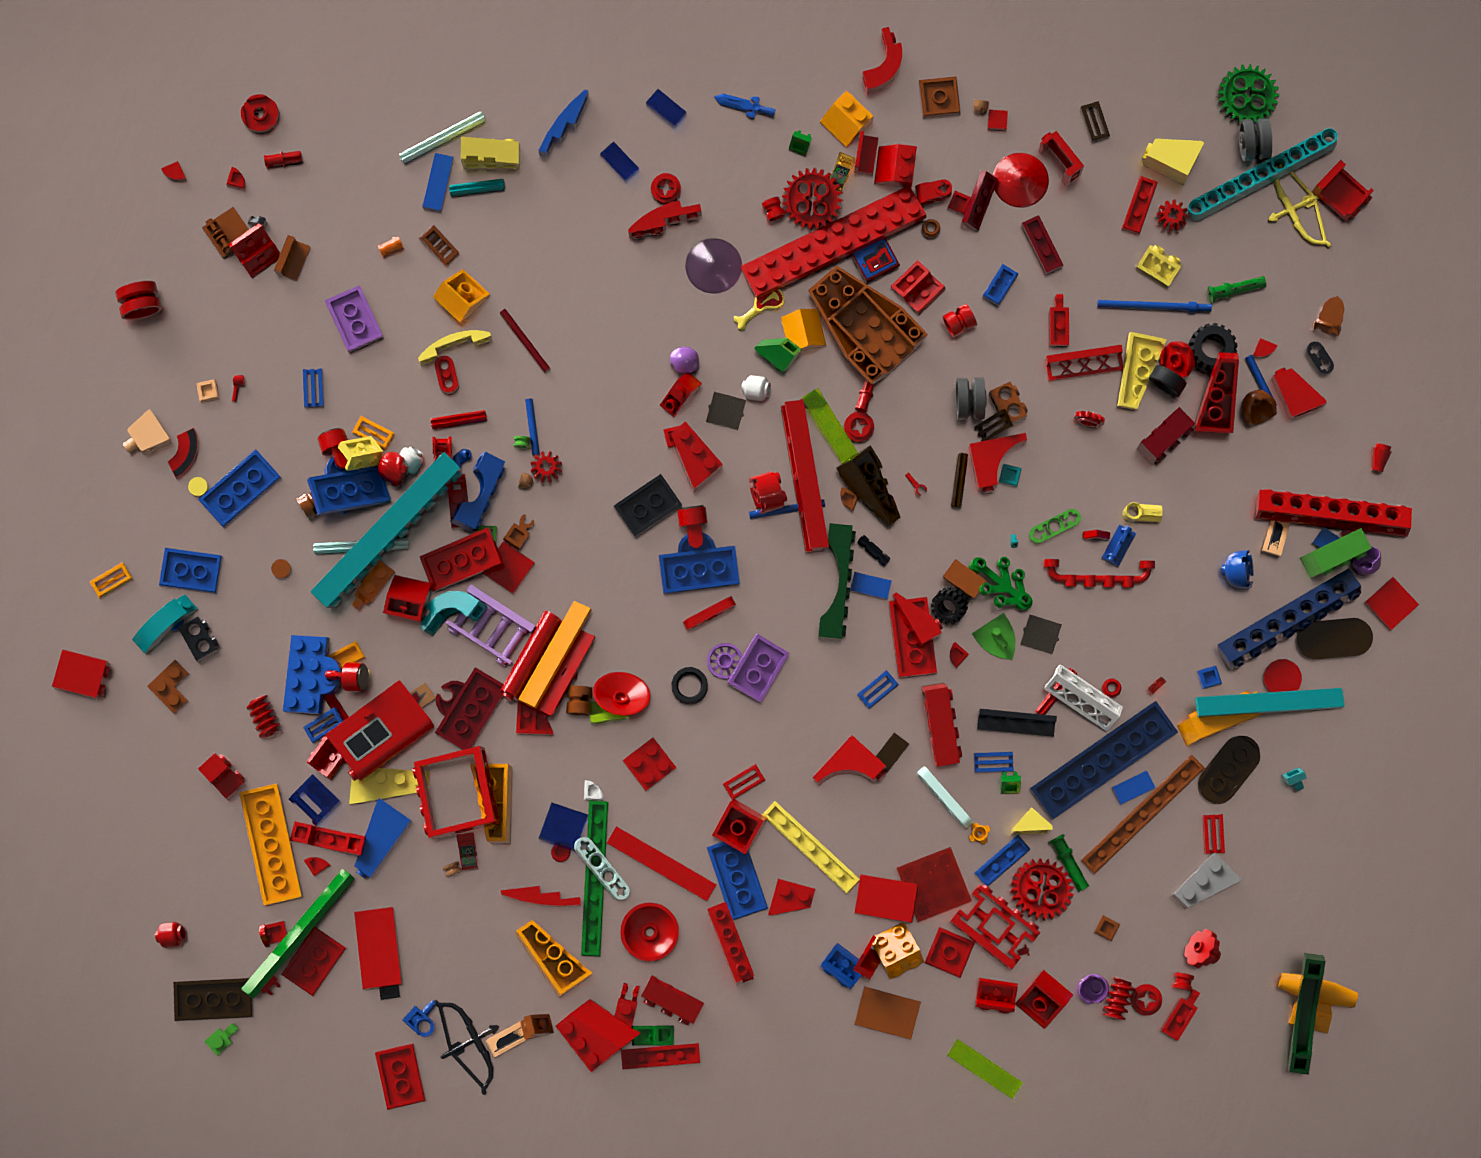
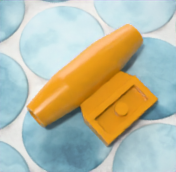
M1282 973L1278 988L1298 997L1301 975ZM1323 980L1314 1030L1328 1033L1333 1015L1331 1006L1355 1008L1358 992L1335 982ZM1297 1001L1293 1005L1289 1023L1293 1025Z

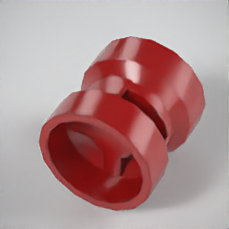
M773 197L762 202L763 209L767 211L766 217L768 222L776 221L786 215L784 209L780 206L781 201L779 197Z

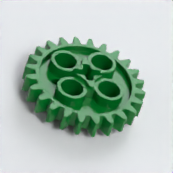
M1242 64L1240 70L1234 67L1233 73L1228 71L1227 77H1223V83L1219 85V88L1222 90L1217 93V95L1222 96L1218 103H1224L1221 110L1227 109L1225 115L1232 114V121L1238 118V124H1240V121L1243 119H1251L1256 124L1258 118H1264L1263 116L1269 118V112L1273 113L1275 111L1273 106H1277L1278 101L1274 99H1278L1280 94L1274 92L1278 91L1279 87L1273 86L1276 80L1270 81L1272 74L1265 75V68L1260 72L1258 65L1255 69H1252L1251 64H1249L1248 68L1245 69ZM1235 83H1243L1244 88H1237ZM1254 83H1260L1263 88L1256 89ZM1234 101H1242L1243 106H1236ZM1259 101L1262 104V107H1255L1253 105V102Z

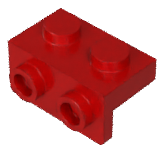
M324 736L315 751L310 754L307 763L331 780L345 760L327 737Z
M979 978L976 1007L982 1010L994 1009L1001 1013L1014 1012L1018 983Z

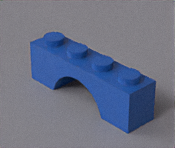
M486 451L480 454L473 469V473L477 476L480 483L479 495L475 501L458 504L450 520L451 523L469 532L479 528L482 523V518L480 517L483 511L486 512L490 504L488 499L497 489L496 481L502 477L505 471L503 467L505 461Z

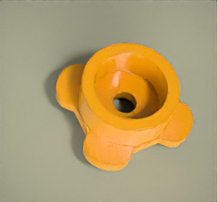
M978 823L972 824V834L969 835L970 841H979L981 844H986L990 827L987 825L982 826Z

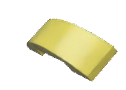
M469 330L443 337L430 345L418 357L420 365L435 361L438 358L436 352L472 339L474 346L492 340L491 334L487 331Z

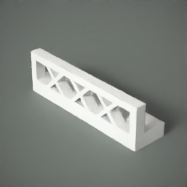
M1061 664L1056 668L1054 676L1044 687L1046 691L1105 731H1108L1118 720L1123 706ZM1056 681L1062 685L1063 690H1056L1052 685ZM1068 694L1077 695L1079 700L1072 701L1069 699ZM1084 705L1093 706L1095 711L1085 710ZM1106 715L1111 720L1106 724L1100 720V716Z

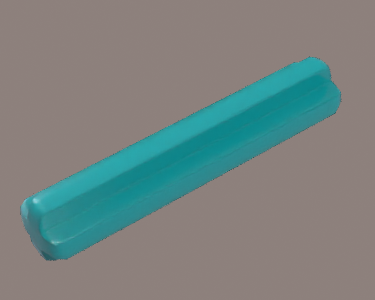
M501 178L455 184L449 186V192L451 196L503 190L505 189V181Z

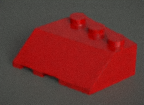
M591 999L555 1026L591 1072L598 1069L641 1034Z

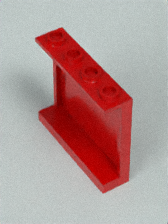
M726 902L708 908V916L735 985L753 980V970Z

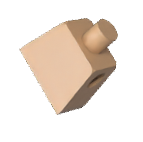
M149 409L127 429L132 438L124 442L123 446L128 453L139 447L143 454H147L172 443V441Z

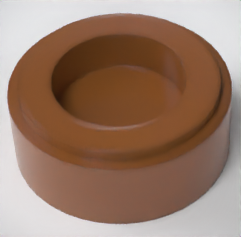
M278 559L272 564L271 571L276 578L285 579L291 573V566L286 560Z

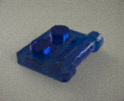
M313 774L289 798L292 803H296L313 820L312 823L315 826L319 825L341 802ZM303 793L322 810L319 814L300 797Z

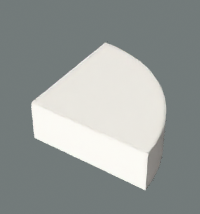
M585 780L584 800L604 801L601 789L595 783Z

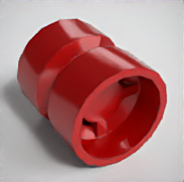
M967 304L958 307L955 313L951 311L942 316L944 324L953 338L962 334L963 329L970 330L977 326L975 316Z

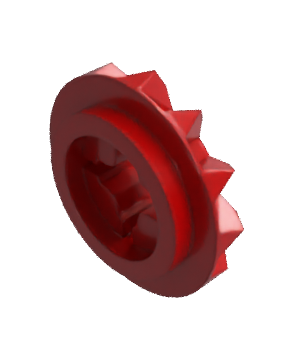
M669 173L659 174L651 183L652 195L662 203L672 202L678 198L681 192V184L678 178ZM666 181H668V187L671 190H668L666 195H664L663 189L660 188L664 187Z
M1078 411L1074 417L1078 423L1090 427H1099L1104 425L1105 422L1103 416L1089 411Z
M854 412L846 418L844 431L849 439L855 442H864L874 432V421L864 412ZM856 420H858L860 425H866L862 428V434L858 430H854L857 423Z
M1143 984L1133 991L1131 1002L1132 1007L1137 1013L1145 1016L1152 1015L1161 1008L1162 995L1155 986ZM1148 991V997L1155 1000V1002H1149L1145 1008V1003L1138 999L1145 997Z

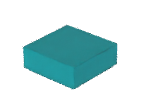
M1003 464L999 483L1017 487L1022 468Z

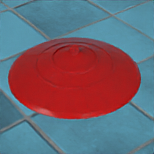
M1014 153L1006 156L997 164L993 176L998 179L994 189L996 194L1004 203L1013 207L1024 208L1036 204L1044 197L1048 189L1049 176L1046 167L1038 158L1027 153Z
M612 672L596 681L593 687V696L597 704L609 713L633 715L642 711L648 705L650 690L642 679L633 674Z

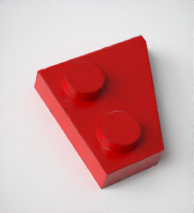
M518 702L516 734H554L545 713Z

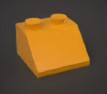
M846 91L833 103L820 120V123L847 148L860 135V131H864L873 123L874 116Z
M462 269L443 281L433 298L452 314L455 319L461 322L469 317L489 297L490 293Z

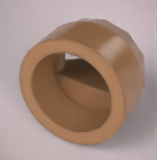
M974 100V110L977 113L981 110L983 114L988 110L989 101Z
M523 472L518 487L527 489L532 486L533 478L531 475Z

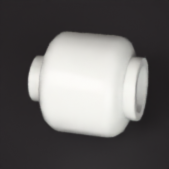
M750 375L746 381H743L741 389L747 399L763 401L770 395L771 383L765 377Z
M412 446L409 448L404 447L400 455L404 457V463L408 466L406 475L408 473L416 474L424 461L423 453Z

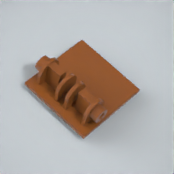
M234 207L214 220L212 218L208 219L205 222L206 225L202 227L222 258L233 252L228 244L249 230Z

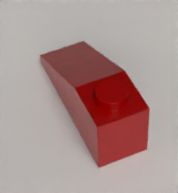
M897 592L892 595L920 646L925 645L942 634L941 629L943 627L938 619L934 620L932 615Z

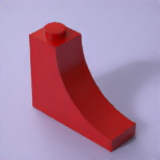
M1026 433L969 444L968 448L978 491L989 493L994 491V488H997V471L1001 460L1013 448L1026 444Z
M851 735L813 776V780L820 786L826 780L836 775L857 774L875 783L877 780L881 781L885 777L887 767Z

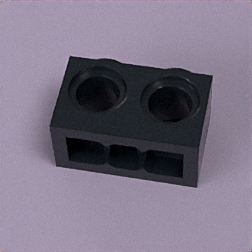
M196 617L178 627L198 663L219 652L216 648L219 644L214 636L210 637L208 633L210 627L205 619L201 621L199 617ZM194 626L200 627V632L197 635H191V629ZM203 643H209V649L206 652L200 651V646Z

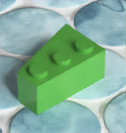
M1362 528L1300 558L1309 577L1312 578L1320 573H1323L1325 576L1335 571L1333 567L1337 565L1340 568L1351 563L1349 559L1356 557L1358 560L1366 556V551L1372 548Z

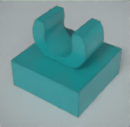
M1300 767L1282 774L1284 782L1289 786L1292 785L1296 791L1304 789L1302 780L1307 777L1305 771Z

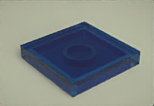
M551 802L539 839L575 851L574 844L581 837L588 814Z

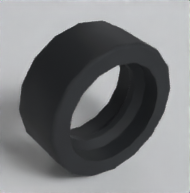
M1156 365L1149 376V380L1154 386L1174 397H1179L1187 385L1180 375L1161 365Z
M684 667L673 676L671 683L672 692L681 703L688 705L696 704L705 697L708 690L707 678L699 669ZM685 675H695L701 682L699 693L693 697L684 696L679 691V680Z

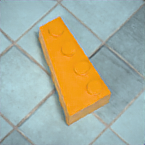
M1246 691V692H1243V693H1241V694H1252V693H1249V691ZM1197 711L1188 715L1189 719L1180 723L1177 727L1187 747L1200 739L1204 740L1216 734V732H1223L1233 727V725L1237 726L1264 713L1197 717Z
M470 764L482 818H486L476 764ZM488 764L500 823L484 827L486 840L489 843H510L512 766L509 764Z
M533 920L516 930L515 935L558 997H561L592 975L589 969L585 968L580 961L568 953L563 946L551 938Z

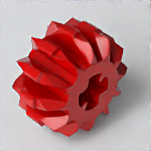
M1175 199L1171 204L1169 201H1165V206H1159L1160 211L1157 212L1156 216L1160 219L1157 222L1158 224L1164 223L1163 230L1168 226L1169 232H1172L1174 227L1177 231H1180L1181 226L1185 227L1187 224L1185 220H1188L1189 215L1185 213L1188 209H1181L1183 203L1180 202L1179 205H1176ZM1169 214H1176L1175 219H1173V217L1170 218Z
M542 451L541 458L538 455L534 456L537 462L531 461V466L535 468H532L530 471L531 473H536L534 476L535 480L541 477V483H544L545 478H548L550 484L552 483L551 477L556 480L559 479L556 473H562V469L558 468L562 466V462H556L559 456L555 455L552 458L551 451L548 452L547 456ZM544 464L552 466L549 467V471H545V469H541V467L544 468Z

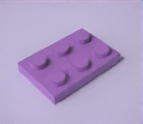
M360 285L325 300L348 352L383 338Z
M756 633L727 684L761 703L790 653Z

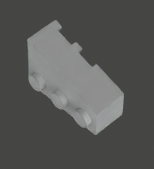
M1213 853L1181 885L1172 897L1187 909L1242 881V879L1216 853Z

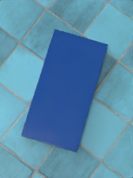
M255 449L198 500L219 524L225 528L277 483L281 476Z
M725 842L707 847L724 901L728 906L733 921L767 910L768 906L749 850L744 854Z

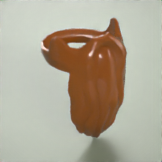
M1338 296L1330 298L1324 303L1319 319H1316L1313 329L1320 327L1325 333L1331 334L1335 332L1336 336H1339L1345 309L1343 301Z

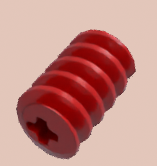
M263 695L250 701V704L246 707L247 710H253L249 715L250 717H256L252 722L253 724H259L255 729L259 732L262 731L258 735L262 739L282 731L276 730L280 723H273L277 716H270L274 709H267L271 702H264L268 695Z
M1114 977L1113 980L1118 984H1111V988L1115 991L1108 993L1113 999H1106L1110 1006H1104L1103 1008L1108 1014L1101 1015L1119 1021L1126 1020L1122 1013H1128V1010L1124 1006L1131 1005L1126 999L1133 998L1129 991H1135L1136 988L1131 985V982Z

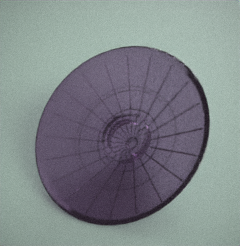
M717 238L705 239L697 243L688 253L685 264L686 274L690 282L697 289L712 294L722 293L729 290L738 281L741 275L740 266H742V261L736 248L729 242Z

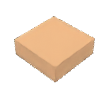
M215 379L196 383L201 403L219 399Z

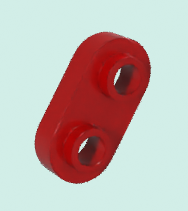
M440 356L435 361L439 386L444 393L451 394L458 389V379L454 363L450 357ZM442 364H448L447 369H442L441 366ZM447 382L453 383L451 387H446L445 385Z

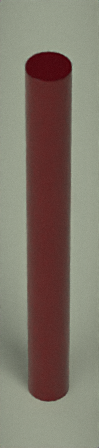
M503 309L500 315L544 373L551 369L508 311Z

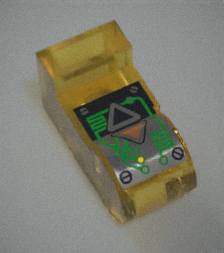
M839 152L830 179H837L834 184L841 185L837 189L841 192L855 164V157Z

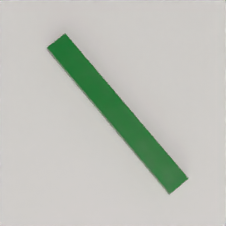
M589 801L587 838L592 840L606 858L609 802ZM586 849V851L589 853V854H586V858H587L591 853H594V850H592V851L589 852V851ZM593 856L591 864L598 867L601 860L598 856ZM587 865L585 868L581 956L601 957L604 886Z
M343 869L337 874L241 988L246 994L255 998L354 880L351 874Z

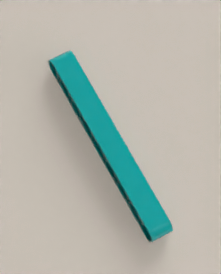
M1332 128L1325 129L1193 199L1188 205L1189 218L1193 221H1200L1332 151L1337 145V132ZM1326 137H1331L1333 141L1327 142L1324 139ZM1315 146L1317 150L1311 151L1308 147ZM1299 155L1301 158L1294 160L1291 156ZM1280 163L1283 164L1284 167L1278 169L1274 165ZM1264 172L1268 176L1260 177L1258 174ZM1244 181H1248L1251 183V185L1244 186L1241 183ZM1232 190L1234 194L1227 195L1225 191ZM1210 199H1216L1218 202L1216 204H1211L1208 201ZM1197 207L1200 208L1201 211L1199 213H1195L1192 211V209Z

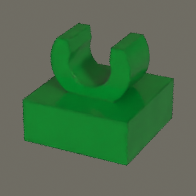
M801 130L798 132L794 131L788 149L806 155L812 140L811 134L804 135L801 134Z
M1004 771L1003 776H1001V794L1020 793L1021 775L1014 771L1013 776H1007L1006 771Z

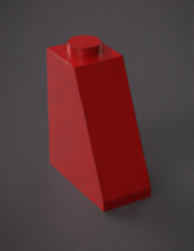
M1281 368L1275 371L1272 381L1289 420L1326 405V399L1292 368L1288 370Z

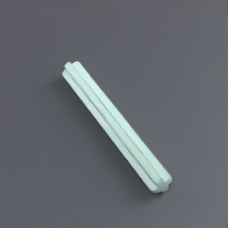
M478 112L400 153L402 162L407 163L485 122L483 113Z
M396 539L394 541L396 545L391 550L408 549V539ZM358 541L315 543L313 546L314 553L348 552Z

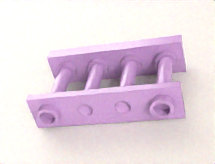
M470 585L467 593L488 607L470 633L460 628L467 617L463 613L459 614L454 623L449 620L445 622L448 626L447 630L456 636L458 633L486 650L495 656V661L505 667L507 664L511 667L513 663L508 659L524 634H532L535 625L473 585ZM497 612L502 615V620L485 644L476 637L491 614ZM513 622L518 626V630L503 653L500 654L492 649L506 626Z

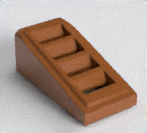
M432 225L419 237V240L445 266L459 254L458 250L435 225ZM434 233L436 236L428 241L427 238ZM439 238L441 241L434 247L432 244ZM445 244L446 247L439 253L437 250ZM450 249L452 252L444 258L442 255Z

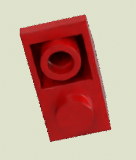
M690 372L685 373L677 379L660 406L675 417L695 395L702 383Z

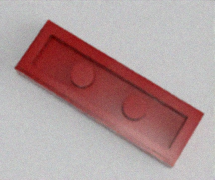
M1143 176L1139 177L1122 230L1140 235L1158 183L1157 181Z

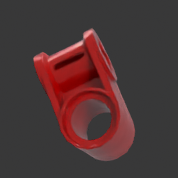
M946 179L924 182L915 186L917 198L921 206L947 200L952 195V184ZM941 187L946 189V193H943Z
M432 437L434 461L443 452L451 458L452 437L447 439Z

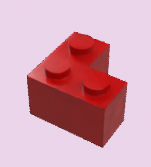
M214 753L198 770L229 801L245 786L243 783L245 778L238 770L232 771L230 768L232 764L222 754L218 756Z

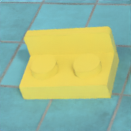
M1150 245L1137 267L1170 286L1183 264L1180 263L1181 260L1178 257L1165 254V250L1160 246Z
M372 436L342 441L338 446L348 460L345 466L347 471L376 466L383 453V450Z

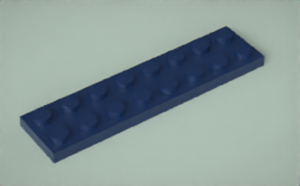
M1154 701L1032 786L1030 790L1051 820H1053L1177 734L1178 731L1157 701Z

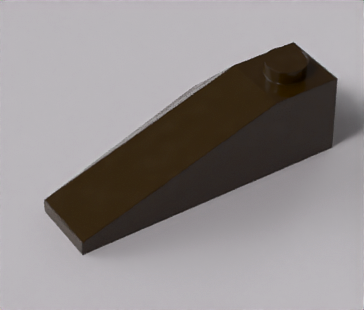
M870 445L845 460L836 469L845 484L890 526L901 517L894 497L888 493L886 487L888 485L887 478L883 479L880 470L883 468L882 464Z

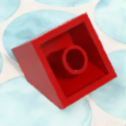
M902 144L879 146L874 184L903 188L910 186L912 188L917 146Z
M734 799L730 801L712 835L746 854L759 836L768 818Z
M1043 970L1017 1000L1015 1005L1045 1029L1066 1006L1073 994Z

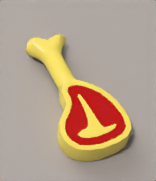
M778 289L759 299L755 297L754 306L750 311L741 317L734 316V321L738 323V329L744 330L746 323L758 313H762L767 309H780L785 302L784 294Z

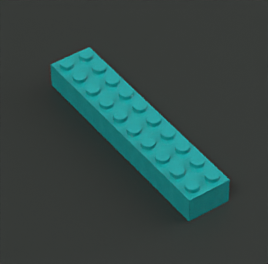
M443 452L310 592L326 608H336L342 602V595L344 593L349 594L356 587L354 583L358 579H364L369 573L367 569L371 565L376 566L382 560L381 555L385 551L389 552L396 545L394 541L398 537L403 538L408 533L407 527L411 523L415 525L422 518L421 513L425 509L428 511L436 503L434 499L438 495L442 497L449 488L447 486L451 481L455 483L462 476L460 473L462 469Z

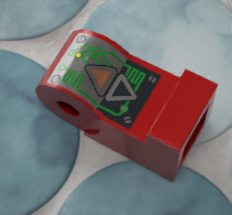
M474 832L457 834L456 838L462 870L477 869V849Z

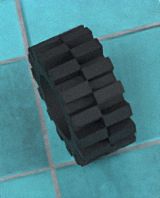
M944 587L932 599L931 607L933 609L931 611L932 613L936 612L934 617H940V622L945 620V624H949L950 621L951 624L960 621L968 610V601H964L967 597L966 595L961 596L963 593L961 590L956 592L957 588L955 587L952 590L951 587L946 589ZM943 601H951L955 605L956 610L951 611L947 609Z

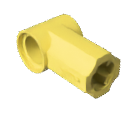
M1132 502L1124 508L1122 514L1128 522L1161 523L1162 506ZM1129 508L1136 510L1137 515L1135 517L1129 514Z

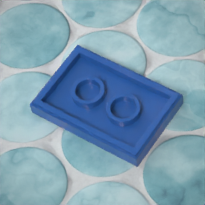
M165 548L159 586L217 594L223 556Z

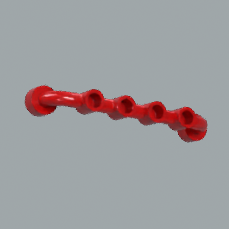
M1044 559V567H1048L1049 575L1053 580L1065 583V587H1076V583H1084V587H1096V583H1103V587H1115V583H1122L1123 588H1134V584L1143 583L1148 580L1151 569H1155V561H1140V569H1144L1143 574L1140 576L1060 575L1056 572V567H1059V559Z

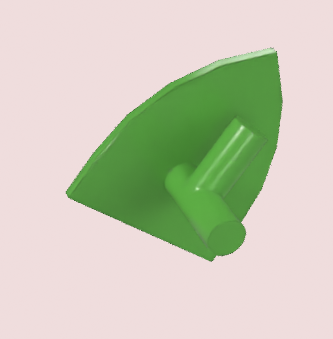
M1004 613L972 633L979 645L991 655L1001 659H1013L1015 635Z

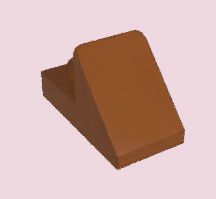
M549 1014L528 1015L520 1022L525 1039L554 1033Z

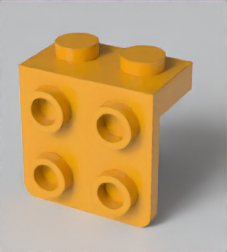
M900 923L876 935L872 946L883 963L889 979L898 977L924 962L921 951L905 923Z

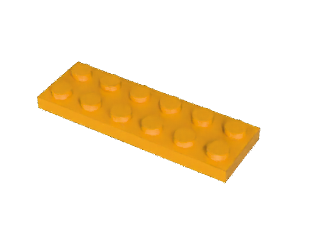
M278 784L239 792L263 905L267 906L301 898V888Z

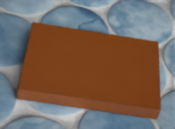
M864 986L854 1025L911 1040L921 1002Z

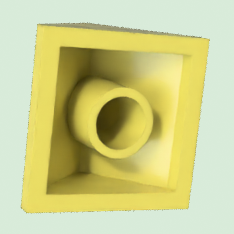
M1031 807L1013 827L1011 835L1050 833L1053 828L1046 819Z

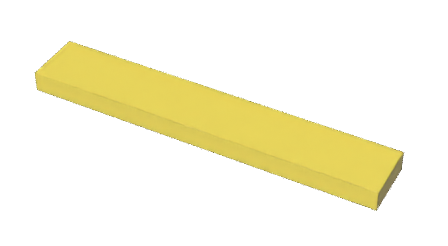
M776 801L762 814L768 818L767 821L846 894L860 881L852 871Z

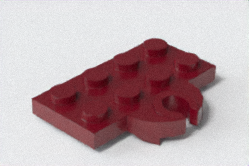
M475 667L465 683L450 681L443 684L441 688L451 691L452 698L445 701L440 694H436V706L445 717L435 731V734L462 750L472 748L502 699L503 693L500 690L503 683Z

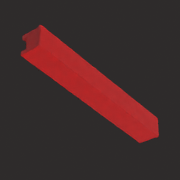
M804 399L787 401L785 405H781V412L805 551H825L829 548Z

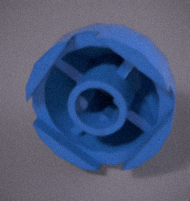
M1249 550L1233 552L1227 557L1225 565H1222V575L1226 576L1231 586L1236 588L1252 587L1253 581L1249 580L1250 576H1254L1252 555H1248Z

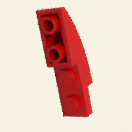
M680 200L660 206L642 216L628 229L629 238L639 239L643 238L645 234L650 233L652 235L662 234L666 230L665 223L667 222L669 224H676L682 219L696 220L699 218L698 216H702L701 206L696 204L681 207Z

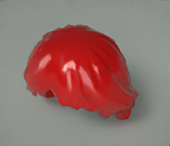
M388 452L382 456L378 463L377 470L379 475L389 481L392 486H401L402 480L408 471V466L404 463V457L396 452Z

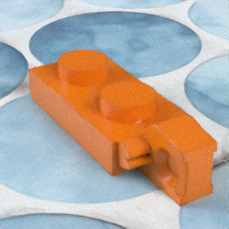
M380 561L357 588L354 594L357 598L352 603V606L359 611L364 603L369 605L370 602H373L395 571Z

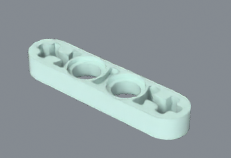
M925 766L917 772L922 781L965 829H968L974 822Z
M587 837L577 839L574 844L576 853L609 894L616 900L627 898L630 892L628 885L592 840ZM580 842H582V843L587 842V844H588V845L586 846L587 850H588L589 852L592 851V850H594V853H591V854L586 858L585 855H586V854H589V853H588L585 849H584V850H580V847H581V843H580ZM593 856H598L601 860L598 867L591 864ZM605 871H610L613 875L610 882L605 881L603 878ZM616 880H618L616 886L618 888L623 887L624 890L622 891V893L624 895H617V888L615 886L610 887L609 885L615 883Z

